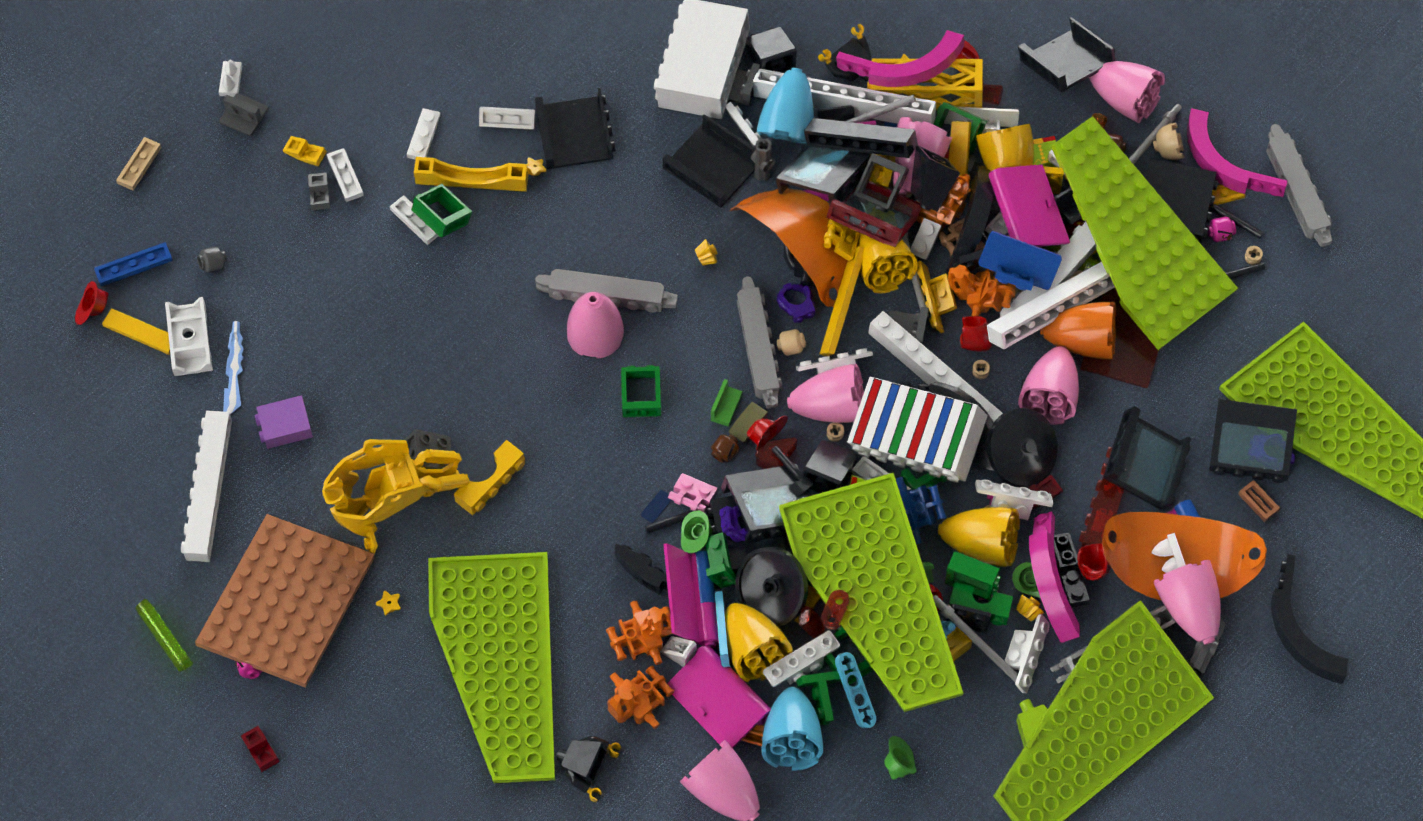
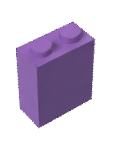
M302 395L257 407L258 414L255 415L257 426L261 425L262 427L259 435L261 443L265 442L267 449L313 437Z

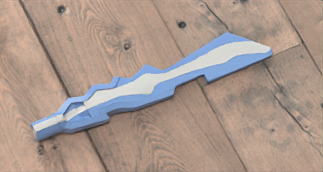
M238 321L233 322L232 332L229 337L228 350H230L226 365L229 385L228 388H224L223 412H229L230 415L241 407L237 376L243 372L240 363L244 359L242 356L244 348L241 345L243 337L240 334V322Z

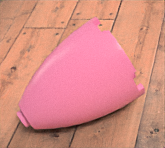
M1113 61L1103 64L1098 73L1089 77V80L1098 94L1111 107L1125 117L1140 123L1143 117L1147 119L1157 106L1161 97L1159 96L1160 87L1165 84V75L1158 70L1141 64Z
M902 117L897 125V128L914 129L918 145L942 157L945 156L952 141V137L946 136L947 132L925 121L923 123L919 121L912 122V118ZM915 150L910 158L896 157L895 163L909 169L899 192L903 196L912 194L910 190ZM894 171L892 172L891 176L893 187L895 186L900 175L899 173Z
M588 292L574 303L567 321L568 342L571 348L581 356L585 355L599 359L614 353L620 347L624 336L620 312L614 302L606 295L599 292Z
M1058 346L1045 353L1026 377L1018 399L1020 408H1028L1039 412L1051 425L1064 424L1065 420L1074 417L1076 413L1079 379L1074 359L1068 349Z
M849 364L836 367L808 379L790 393V397L787 398L788 408L792 409L794 413L813 420L833 423L854 422L864 395L863 379L858 365Z
M1210 560L1201 561L1202 565L1188 564L1164 574L1163 580L1159 581V579H1156L1153 583L1160 599L1177 624L1197 642H1203L1204 645L1216 641L1215 637L1218 636L1221 604L1219 588Z
M724 740L720 743L722 747L720 750L715 748L689 772L691 777L688 779L685 776L680 780V783L692 795L716 812L738 821H754L760 815L757 812L760 809L754 783L738 754Z

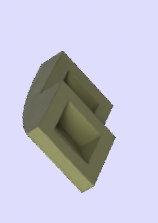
M751 402L728 432L746 443L749 439L747 436L749 428L755 421L764 419L769 412Z

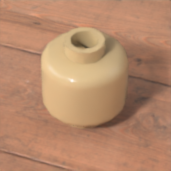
M797 329L781 332L780 339L777 340L778 350H782L786 356L799 354L806 347L803 332L800 333Z

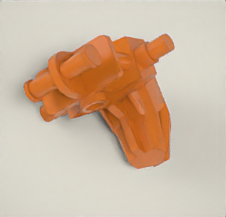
M963 174L958 176L938 212L932 209L927 211L921 207L917 221L922 223L923 219L926 218L942 225L940 232L945 228L946 224L952 225L956 217H961L966 206L965 199L971 192L969 188L970 175Z
M958 265L956 268H950L948 273L949 286L959 300H967V304L972 309L971 316L987 313L990 308H994L996 312H1000L1002 307L1010 308L1011 300L1016 295L1015 285L999 282L993 276L994 271L989 269L974 275L969 272L966 266Z
M632 601L630 605L633 610V618L624 622L621 619L618 620L622 636H617L614 626L606 629V633H608L611 640L610 646L615 650L618 661L627 658L622 648L627 646L632 660H636L637 655L646 653L653 658L655 665H659L663 662L660 656V651L663 648L662 638L673 634L671 630L669 607L659 609L654 606L649 610L642 611L638 602Z
M653 665L645 671L653 679L652 682L640 670L637 671V676L632 680H623L616 672L612 673L610 679L615 683L616 688L614 691L615 695L607 701L609 713L618 723H623L631 716H634V721L637 724H642L646 721L653 729H656L660 723L655 719L652 710L659 705L662 707L665 705V699L657 689L661 688L666 697H670L674 693V689H671L665 682V677L663 675L660 676Z

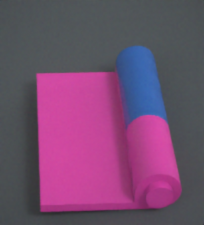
M666 543L664 544L672 633L694 641L701 646L710 645L713 649L719 644L714 582L706 574V569L710 568L707 551H698L690 554Z

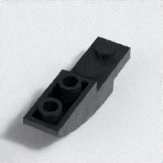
M1070 533L1054 535L1056 565L1071 608L1089 605L1090 599L1078 566L1077 554Z
M616 543L615 555L636 581L659 595L662 589L668 590L666 574L660 568H652V559L647 554H639L627 545L621 546Z

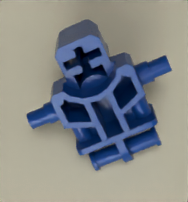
M903 477L895 478L915 542L920 544L922 541L919 528L936 523L932 506H935L938 520L947 517L942 505L944 501L940 498L937 488L938 485L928 487L933 502H930L925 485L918 487V489L907 490Z

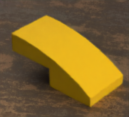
M290 136L283 149V152L289 156L318 167L327 152L324 147L309 144L306 139Z

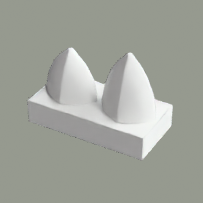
M231 59L223 61L219 87L220 96L229 95L234 97L235 94L239 93L242 62H234Z
M1175 533L1167 535L1168 538L1158 543L1152 550V554L1166 557L1174 555L1163 565L1162 571L1165 573L1185 566Z

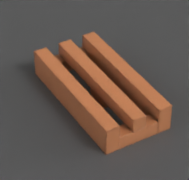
M1254 480L1238 493L1264 522L1280 510V507ZM1250 488H1252L1268 504V506L1272 509L1271 511L1263 503V501L1252 492Z

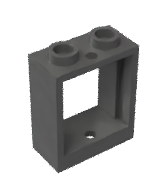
M872 153L854 193L858 197L857 201L866 205L871 202L875 204V209L885 212L886 209L891 211L909 169ZM876 164L900 174L887 204L863 194Z

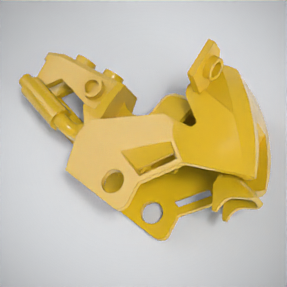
M369 439L364 441L362 449L346 456L334 467L324 481L322 493L327 504H335L334 507L330 508L335 520L351 532L366 537L364 538L365 549L375 554L378 545L374 535L377 527L374 523L389 518L418 501L422 496L430 497L436 492L464 487L469 484L468 474H459L457 468L462 458L455 451L426 449V451L420 452L416 459L413 460L410 458L406 440ZM375 445H382L378 448H372ZM424 462L448 464L443 469L421 468ZM385 464L371 470L364 488L365 495L361 498H351L353 486L359 480L358 474L352 471ZM370 508L371 511L365 516H363Z

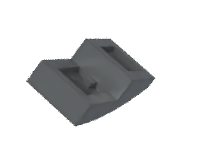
M327 173L309 174L308 185L311 210L330 208Z

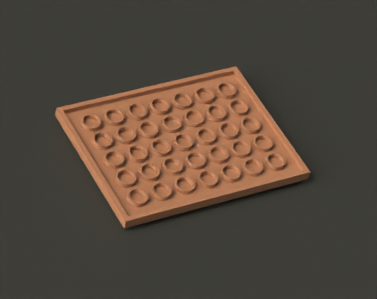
M266 514L195 644L205 650L240 663L250 664L255 669L306 688L375 556L368 551Z

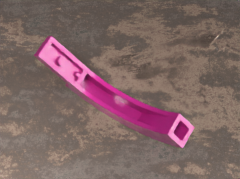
M946 30L944 37L932 51L917 60L903 64H881L839 52L836 57L837 68L857 73L863 77L867 76L869 77V84L876 86L904 87L915 85L937 76L956 60L964 47V35Z
M1191 108L1187 126L1188 144L1194 159L1203 170L1216 172L1215 179L1218 180V183L1236 192L1245 194L1246 189H1251L1256 192L1260 191L1273 196L1284 197L1287 180L1243 170L1225 160L1215 150L1209 139L1207 131L1209 112Z
M1051 511L1034 517L1033 535L1029 536V551L1036 585L1043 606L1060 642L1063 643L1080 637V623L1068 602L1059 577L1054 553L1055 516Z

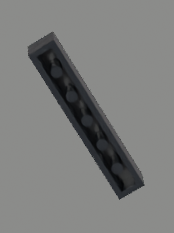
M813 118L804 130L807 146L910 158L918 145L914 129Z

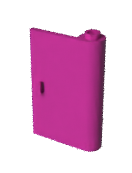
M1043 165L997 168L989 173L988 176L1010 237L1037 247L1070 243Z
M710 645L699 647L694 657L667 683L671 689H674L672 695L719 744L726 740L732 748L757 724L759 726L765 724L771 710L730 666L723 667L721 665L720 656Z

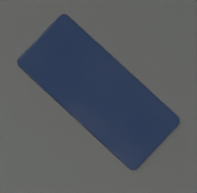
M660 490L640 515L653 523L670 503L669 494Z

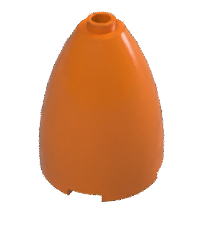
M1095 302L1064 309L1052 323L1040 329V334L1044 335V339L1057 347L1062 346L1071 353L1097 359H1113L1116 344L1115 302Z

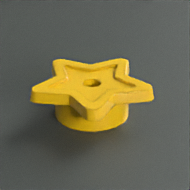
M528 157V174L538 176L541 172H546V168L543 166V159L534 160Z
M384 591L383 598L376 602V606L382 607L384 615H388L395 610H401L398 604L400 594L390 595L387 591Z

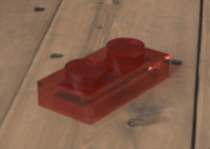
M804 606L799 615V625L815 639L824 633L826 622L810 606Z

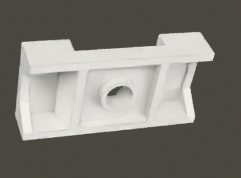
M199 297L193 304L180 306L165 302L171 364L174 376L213 371L204 298ZM188 331L193 332L190 338L183 337L184 333Z

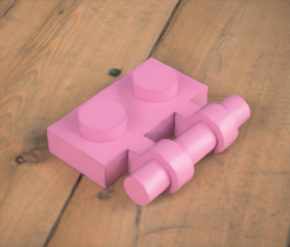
M682 473L674 486V492L671 491L668 498L678 505L683 504L690 507L692 511L700 510L705 513L707 506L710 505V500L717 493V487Z

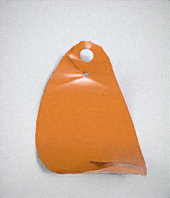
M787 188L782 194L778 192V189L758 193L730 208L731 210L729 211L741 209L746 211L774 231L810 276L817 288L820 300L827 307H834L836 300L830 298L829 291L831 288H835L838 294L848 260L834 252L835 245L832 244L830 248L824 247L825 241L823 238L828 231V221L831 220L826 218L829 210V203L802 190Z
M1128 512L1110 518L1104 529L1103 551L1106 560L1117 577L1133 590L1157 600L1161 599L1153 582L1156 579H1159V581L1164 579L1163 575L1166 573L1162 571V567L1174 555L1166 557L1152 554V550L1158 543L1167 539L1169 534L1175 533L1185 565H1202L1201 561L1210 560L1216 576L1220 598L1238 591L1260 573L1266 561L1267 548L1264 539L1257 533L1233 524L1201 517L1159 512ZM1112 530L1117 534L1114 543L1110 542L1108 534ZM1252 548H1259L1261 553L1258 559L1252 560L1249 557Z

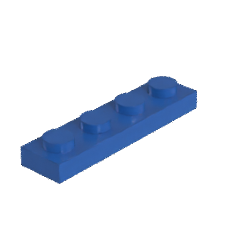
M166 242L95 267L94 270L102 287L173 260Z

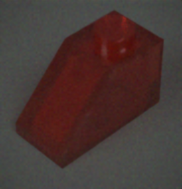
M793 437L769 441L764 447L760 446L755 454L756 465L762 469L784 466L772 452V448L778 446L790 458L797 448V439Z

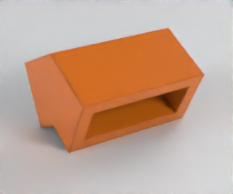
M757 724L741 741L762 746L764 726Z

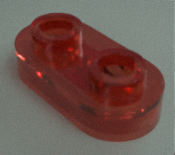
M835 590L830 594L821 615L822 624L825 628L833 630L841 625L850 603L849 596L845 591ZM841 599L843 603L837 604L836 601ZM833 617L835 621L829 622L828 619Z

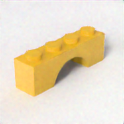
M508 440L494 452L497 468L490 478L481 482L469 481L468 485L460 487L454 493L455 502L472 516L476 512H480L484 508L485 502L489 498L495 497L499 488L503 484L506 485L511 480L512 475L516 471H520L525 464L524 453Z

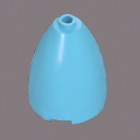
M792 67L791 70H787L771 90L757 126L759 135L793 143L807 144L804 130L814 118L810 85L806 74L802 73V69Z
M791 686L783 690L777 697L767 716L762 736V757L775 768L784 766L792 767V771L803 770L819 762V758L823 753V738L818 716L810 700L799 688Z

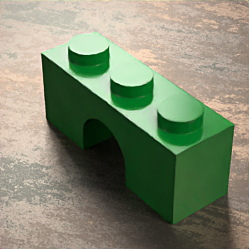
M954 582L950 606L957 604L991 613L990 622L997 626L1007 625L1013 596L993 592L991 601L981 604L973 598V586Z

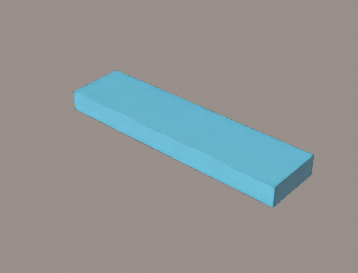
M718 591L715 593L720 659L723 667H729L723 591Z

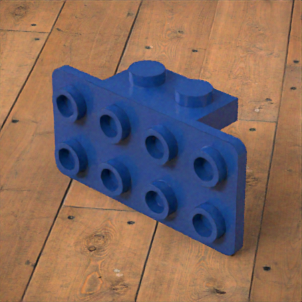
M992 231L988 236L978 264L981 267L995 271V278L1003 284H1013L1016 288L1023 291L1026 289L1031 291L1033 286L1049 290L1062 257L1059 254Z

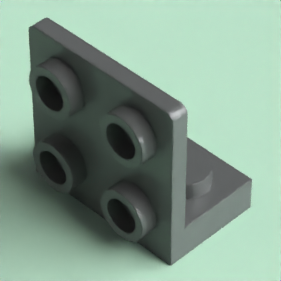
M753 63L751 70L748 69V71L737 69L728 101L750 106L754 95L753 80L760 69V64Z
M921 306L920 313H916V315L892 310L889 312V316L921 344L923 343L929 308Z
M415 429L405 438L410 458L413 460L416 459L420 452L426 451V449L451 451V438L447 435ZM424 462L421 468L443 469L448 464Z

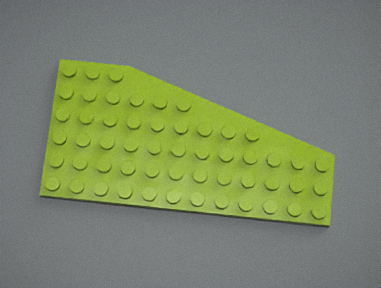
M1093 116L1051 146L1060 168H1063L1073 191L1072 196L1083 221L1086 220L1097 245L1096 250L1106 273L1110 275L1120 297L1119 302L1122 308L1158 350L1238 289Z
M1304 321L1220 385L1219 390L1231 401L1297 409L1292 448L1423 519V438ZM1257 427L1268 435L1279 434L1284 441L1287 439L1286 431Z
M894 473L778 505L793 556L800 562L811 585L902 710L907 712L962 696L963 690Z
M547 552L428 558L429 615L493 783L555 780Z
M1141 600L1092 638L993 795L1012 821H1064L1214 698Z

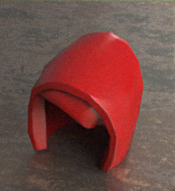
M981 316L962 317L963 333L960 336L961 348L975 352L989 351L993 343L989 342L986 318Z
M1102 543L1086 545L1078 550V566L1086 579L1099 580L1111 571L1112 567L1106 560Z

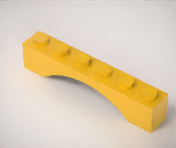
M416 157L414 178L415 184L438 186L443 184L449 187L527 192L528 167L527 164L507 163L492 168H467L451 165L436 158Z

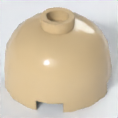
M1176 122L1159 129L1156 134V141H1153L1155 152L1159 151L1160 155L1166 160L1184 158V154L1180 153V151H1184L1181 134L1176 133L1175 128H1178Z

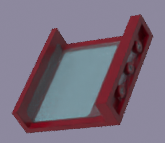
M869 181L863 194L887 204L892 190ZM857 187L843 202L836 199L832 200L826 218L893 247L897 246L913 226L921 210V203L898 194L892 210L886 209L885 212L875 209V204L871 202L866 205L857 201L858 197L854 195Z

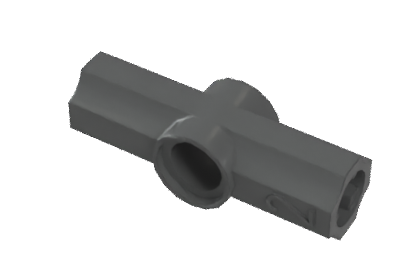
M761 138L756 141L755 152L751 156V160L755 163V178L758 181H766L770 178L771 168L776 162L771 156L772 143L769 139Z
M1221 618L1218 636L1215 637L1216 641L1204 645L1203 642H1197L1195 645V652L1190 659L1189 665L1197 676H1203L1210 659L1213 658L1218 647L1219 638L1226 625Z

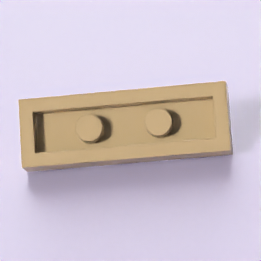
M144 137L116 179L117 184L134 191L162 148L161 144Z

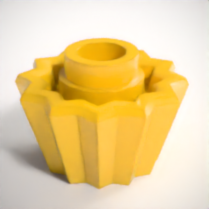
M705 239L695 249V252L702 265L715 264L718 262L715 256L718 252L714 244L710 245L707 239Z
M1021 595L1016 608L1021 615L1029 621H1033L1037 618L1038 614H1044L1043 610L1039 608L1040 603L1031 596L1028 599Z

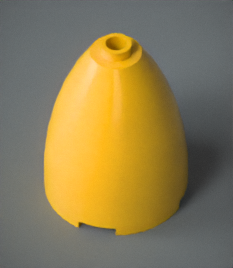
M1030 124L995 130L976 136L985 167L990 171L1004 167L1033 165L1034 145Z
M860 233L856 247L861 246L865 249L859 272L869 289L874 293H888L899 289L898 285L907 279H912L917 271L918 262L903 239L896 247H893Z
M986 507L964 511L943 520L942 524L938 526V535H941V539L961 554L995 566H1012L1018 548V543L1016 542L1018 537L1017 530L1020 529L1019 513L1017 509L1005 507Z
M732 603L725 610L728 653L739 677L746 682L758 678L761 681L765 680L766 677L763 674V670L792 653V645L776 624L758 610L741 603ZM760 648L763 655L765 656L764 660L761 658L760 654L756 649Z

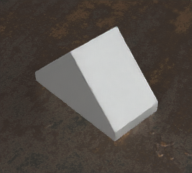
M671 636L660 652L684 667L694 657L697 645L694 641Z

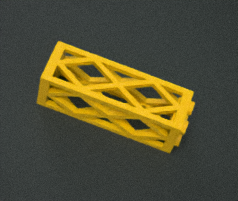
M872 58L873 62L881 64H903L917 60ZM956 59L949 67H953L961 71V73L951 76L941 72L937 76L921 82L936 83V86H919L915 84L904 87H883L869 84V81H867V89L893 94L903 93L909 96L914 95L915 98L936 101V110H938L943 102L950 103L956 107L982 108L983 59ZM975 83V86H966L964 84ZM951 93L961 98L949 102L941 96Z

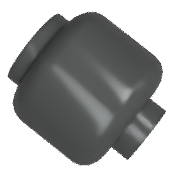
M217 246L202 249L197 256L199 268L207 273L223 269L224 262L227 261L225 252L221 251Z

